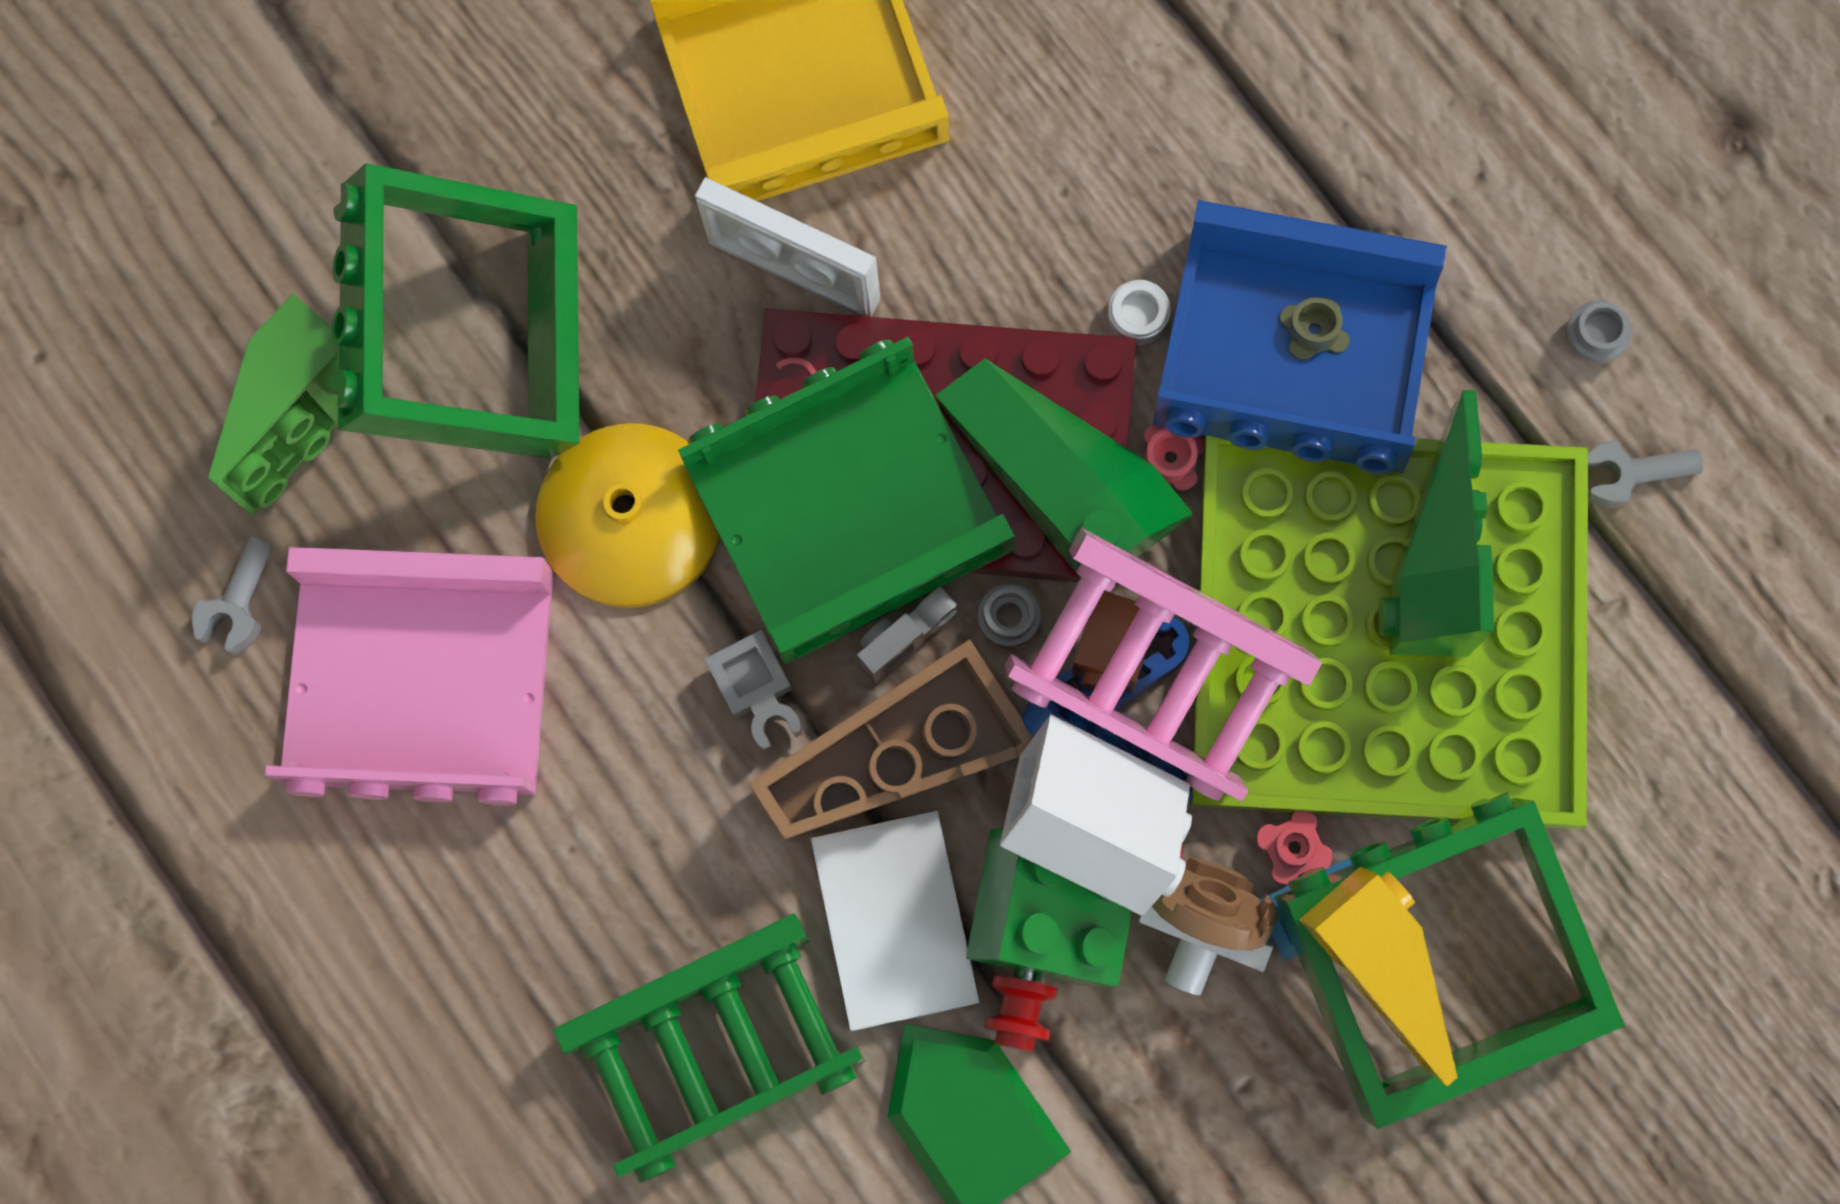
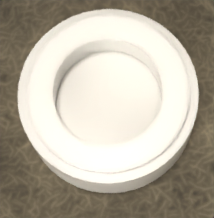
M1133 280L1126 282L1118 287L1111 296L1107 313L1109 327L1115 336L1136 338V346L1150 344L1159 339L1167 328L1171 312L1170 302L1166 293L1158 285L1150 281Z

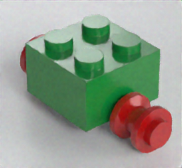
M1003 828L990 829L966 959L1015 970L1013 977L1016 978L993 976L992 987L1003 994L1000 1014L985 1018L984 1029L996 1032L995 1045L1033 1052L1035 1040L1049 1041L1050 1030L1039 1023L1042 1002L1056 999L1058 993L1057 987L1038 983L1041 982L1042 976L1082 986L1119 987L1132 911L1001 847L1000 842Z

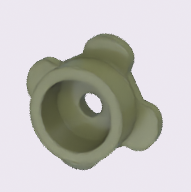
M1308 298L1297 306H1286L1280 314V323L1288 328L1292 341L1289 345V352L1296 359L1309 360L1313 354L1324 351L1339 354L1344 352L1349 345V335L1341 330L1343 318L1340 307L1332 299ZM1317 325L1321 331L1318 334H1313L1309 331V326Z

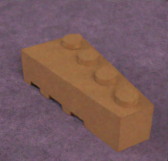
M969 639L749 782V787L783 839L786 840L1018 759L1033 736L1026 729L1023 719Z

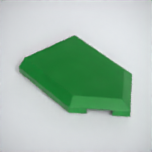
M904 1023L887 1117L945 1204H999L1072 1152L1000 1046L994 1044L995 1040Z

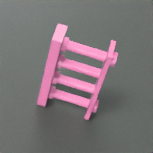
M1081 527L1069 549L1073 559L1081 563L1076 572L1081 578L1033 664L1031 665L1013 654L1009 656L1005 668L1008 677L1015 680L1012 690L1026 700L1043 708H1047L1050 700L1189 773L1185 782L1209 798L1220 801L1223 794L1226 793L1243 802L1249 790L1240 776L1229 771L1277 686L1279 684L1286 686L1290 677L1309 686L1322 662L1309 650ZM1119 583L1139 594L1135 605L1140 609L1091 696L1057 679L1056 676L1104 590L1112 592L1115 584ZM1176 614L1197 626L1193 636L1198 640L1150 725L1147 727L1115 710L1114 707L1162 622L1170 623ZM1232 646H1235L1255 657L1250 666L1255 670V673L1205 758L1173 741L1172 738L1220 654L1228 655Z

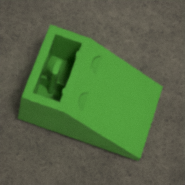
M294 294L248 340L208 479L251 516L260 507L265 508L273 504L283 494L288 484L287 478L303 461L307 462L314 459L324 450L330 440V432L338 424V395L331 394L333 378L339 370V345H335L333 342L332 326Z

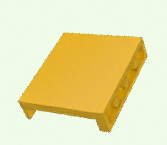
M650 0L655 21L708 179L758 202L949 141V115L942 96H936L903 0Z

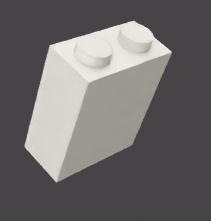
M1050 714L1019 757L1000 846L1144 916L1161 895L1171 896L1183 877L1186 862L1180 858L1181 845L1188 834L1192 822V815L1186 812L1190 784Z

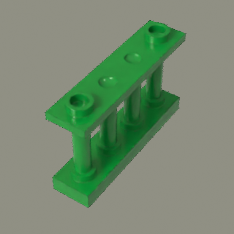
M795 913L553 1028L563 1054L574 1056L582 1052L586 1061L593 1060L634 1152V1155L612 1165L618 1178L627 1177L635 1173L640 1184L676 1167L672 1155L815 1085L818 1086L821 1095H824L858 1078L853 1067L865 1061L860 1048L856 1046L839 1054L796 962L802 958L798 948L810 941L800 919ZM761 965L766 974L773 973L815 1064V1067L780 1084L737 992V989L742 987L738 976ZM701 994L706 1003L713 1001L755 1093L754 1097L719 1113L677 1020V1018L682 1016L678 1005ZM641 1023L646 1032L653 1030L695 1124L661 1142L657 1140L617 1050V1047L622 1045L618 1034Z

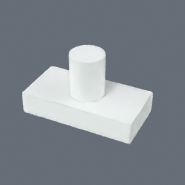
M1153 907L1144 916H1139L1138 922L1180 938L1164 980L1168 984L1194 995L1202 994L1217 954L1264 972L1273 950L1271 936L1266 946L1252 951L1229 950L1204 943L1179 931L1162 919Z

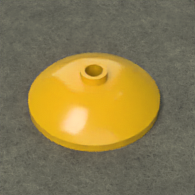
M637 423L616 424L595 430L581 437L579 444L561 453L548 470L540 487L536 503L535 520L538 540L547 562L558 577L573 591L593 602L618 608L644 607L660 603L679 594L696 581L705 571L718 548L721 537L678 452L679 449L689 445L685 439L666 429L652 425ZM629 495L635 498L634 506L630 511L617 513L613 510V504L618 497Z

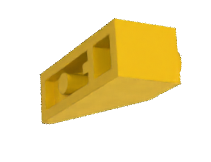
M1359 867L1299 920L1425 1071L1445 1086H1448L1458 1077L1423 930L1408 911L1415 904V901L1403 885L1389 872L1380 877L1376 873Z

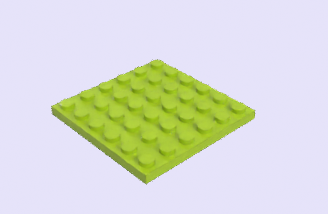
M1204 435L1198 591L1309 650L1322 664L1309 686L1290 677L1286 686L1280 684L1277 686L1229 771L1240 776L1249 790L1243 802L1226 793L1223 794L1220 801H1217L1192 788L1194 797L1190 801V807L1283 813L1311 812L1318 815L1423 821L1447 817L1449 822H1457L1474 815L1470 807L1473 803L1481 799H1491L1508 792L1510 799L1519 798L1535 801L1545 828L1582 829L1586 827L1588 448L1481 442L1482 463L1478 478L1471 479L1472 490L1486 492L1488 511L1486 518L1483 519L1482 534L1477 545H1491L1494 632L1468 657L1390 655L1389 636H1380L1379 604L1381 597H1389V591L1440 440L1416 439L1404 473L1392 471L1387 474H1373L1361 470L1356 464L1331 459L1311 462L1300 459L1289 451L1268 447L1256 450L1244 449L1235 446L1227 439ZM1232 646L1228 655L1220 654L1194 699L1192 751L1205 758L1255 673V670L1250 667L1255 657L1235 646Z

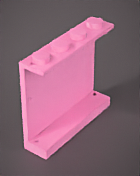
M289 547L286 572L300 583L286 723L281 766L266 765L265 775L282 785H286V794L304 797H322L325 793V787L349 788L350 797L370 800L388 799L389 789L414 790L413 799L438 803L452 802L453 792L478 793V802L491 805H514V803H517V795L536 796L554 572L543 557Z

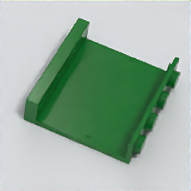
M909 337L894 344L888 339L877 342L862 351L858 357L859 361L839 371H836L834 367L822 369L803 381L801 385L803 389L782 399H779L777 395L763 398L746 409L744 413L746 417L725 427H722L721 424L706 426L688 438L687 442L689 445L678 450L683 464L785 666L1014 551L1015 536L1004 515L996 516L914 361L913 344Z

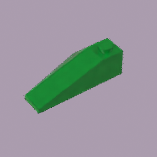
M983 359L935 395V400L1075 572H1077L1081 563L1073 559L1069 549L1081 527L1138 558L1192 517L1193 513L1151 463L987 359Z
M1463 390L1450 410L1389 591V597H1381L1378 615L1380 636H1389L1390 655L1468 657L1494 632L1491 545H1477L1482 534L1483 519L1486 518L1488 511L1486 492L1472 490L1471 479L1478 478L1482 463L1476 390Z

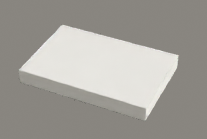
M704 178L695 198L710 245L860 316L872 317L881 300L875 256L711 179Z
M938 811L811 838L851 1032L979 1004L971 962L969 959H966L968 948Z

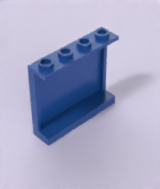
M1198 200L1165 366L1158 392L1153 425L1165 427L1169 432L1181 437L1206 435L1227 439L1235 446L1244 449L1256 450L1268 447L1289 451L1298 458L1311 462L1331 459L1356 464L1361 470L1373 474H1387L1392 471L1404 473L1415 446L1416 437H1412L1435 291L1444 267L1447 246ZM1308 298L1332 299L1340 307L1343 318L1341 330L1350 337L1347 349L1339 354L1331 351L1315 353L1311 359L1305 361L1296 359L1289 352V345L1292 341L1288 328L1282 326L1279 320L1282 310L1288 305L1297 306ZM1317 325L1309 326V331L1313 334H1318L1321 331Z

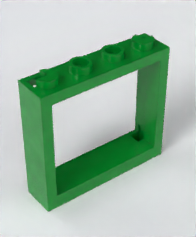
M365 163L345 182L341 183L340 203L333 208L334 218L340 222V245L335 252L332 267L333 279L336 283H340V307L336 310L332 323V339L335 345H339V370L333 378L331 394L338 395V430L549 459L579 444L577 205ZM384 205L527 232L528 418L382 397Z
M1508 792L1491 799H1481L1470 806L1474 814L1452 824L1449 823L1447 817H1440L1422 823L1410 830L1413 839L1391 849L1388 848L1386 842H1379L1361 848L1349 855L1352 865L1327 874L1325 867L1305 871L1302 873L1303 876L1288 881L1291 890L1274 896L1362 1118L1377 1129L1625 1027L1544 823L1533 800L1510 799ZM1514 831L1581 998L1453 1051L1452 1056L1458 1078L1448 1086H1445L1428 1074L1421 1065L1380 1081L1333 961L1299 919L1359 867L1376 873L1380 877L1389 872L1398 879Z

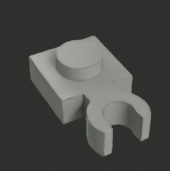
M939 587L925 598L909 615L905 613L894 624L889 618L880 621L860 641V644L864 647L857 654L860 668L875 685L879 684L919 650L930 635L940 630L958 614L955 610L957 608L956 603Z
M762 630L705 658L734 718L737 719L751 711L753 712L752 735L756 744L763 752L767 753L773 750L765 734L767 726L772 721L782 720L786 722L795 738L802 735V727L797 714L790 707L779 704L776 699L791 691L792 688Z

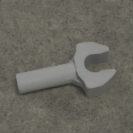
M1618 441L1601 443L1588 453V470L1605 467L1613 473L1615 482L1611 485L1603 484L1591 488L1588 491V501L1609 509L1623 507L1631 499V490L1637 483L1702 473L1703 461L1701 453L1698 449L1633 459L1622 450Z
M250 536L225 594L215 600L197 601L192 613V626L196 640L205 645L208 644L215 633L218 622L224 618H231L233 626L227 635L224 645L226 651L232 655H238L256 641L262 626L252 618L248 604L273 549L272 544Z

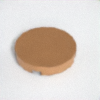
M1181 858L1185 860L1186 867L1178 887L1171 896L1161 895L1152 905L1159 916L1179 931L1214 946L1229 950L1248 951L1266 946L1279 918L1273 900L1265 895L1261 902L1251 893L1254 884L1248 881L1249 879L1242 874L1225 866L1199 858Z

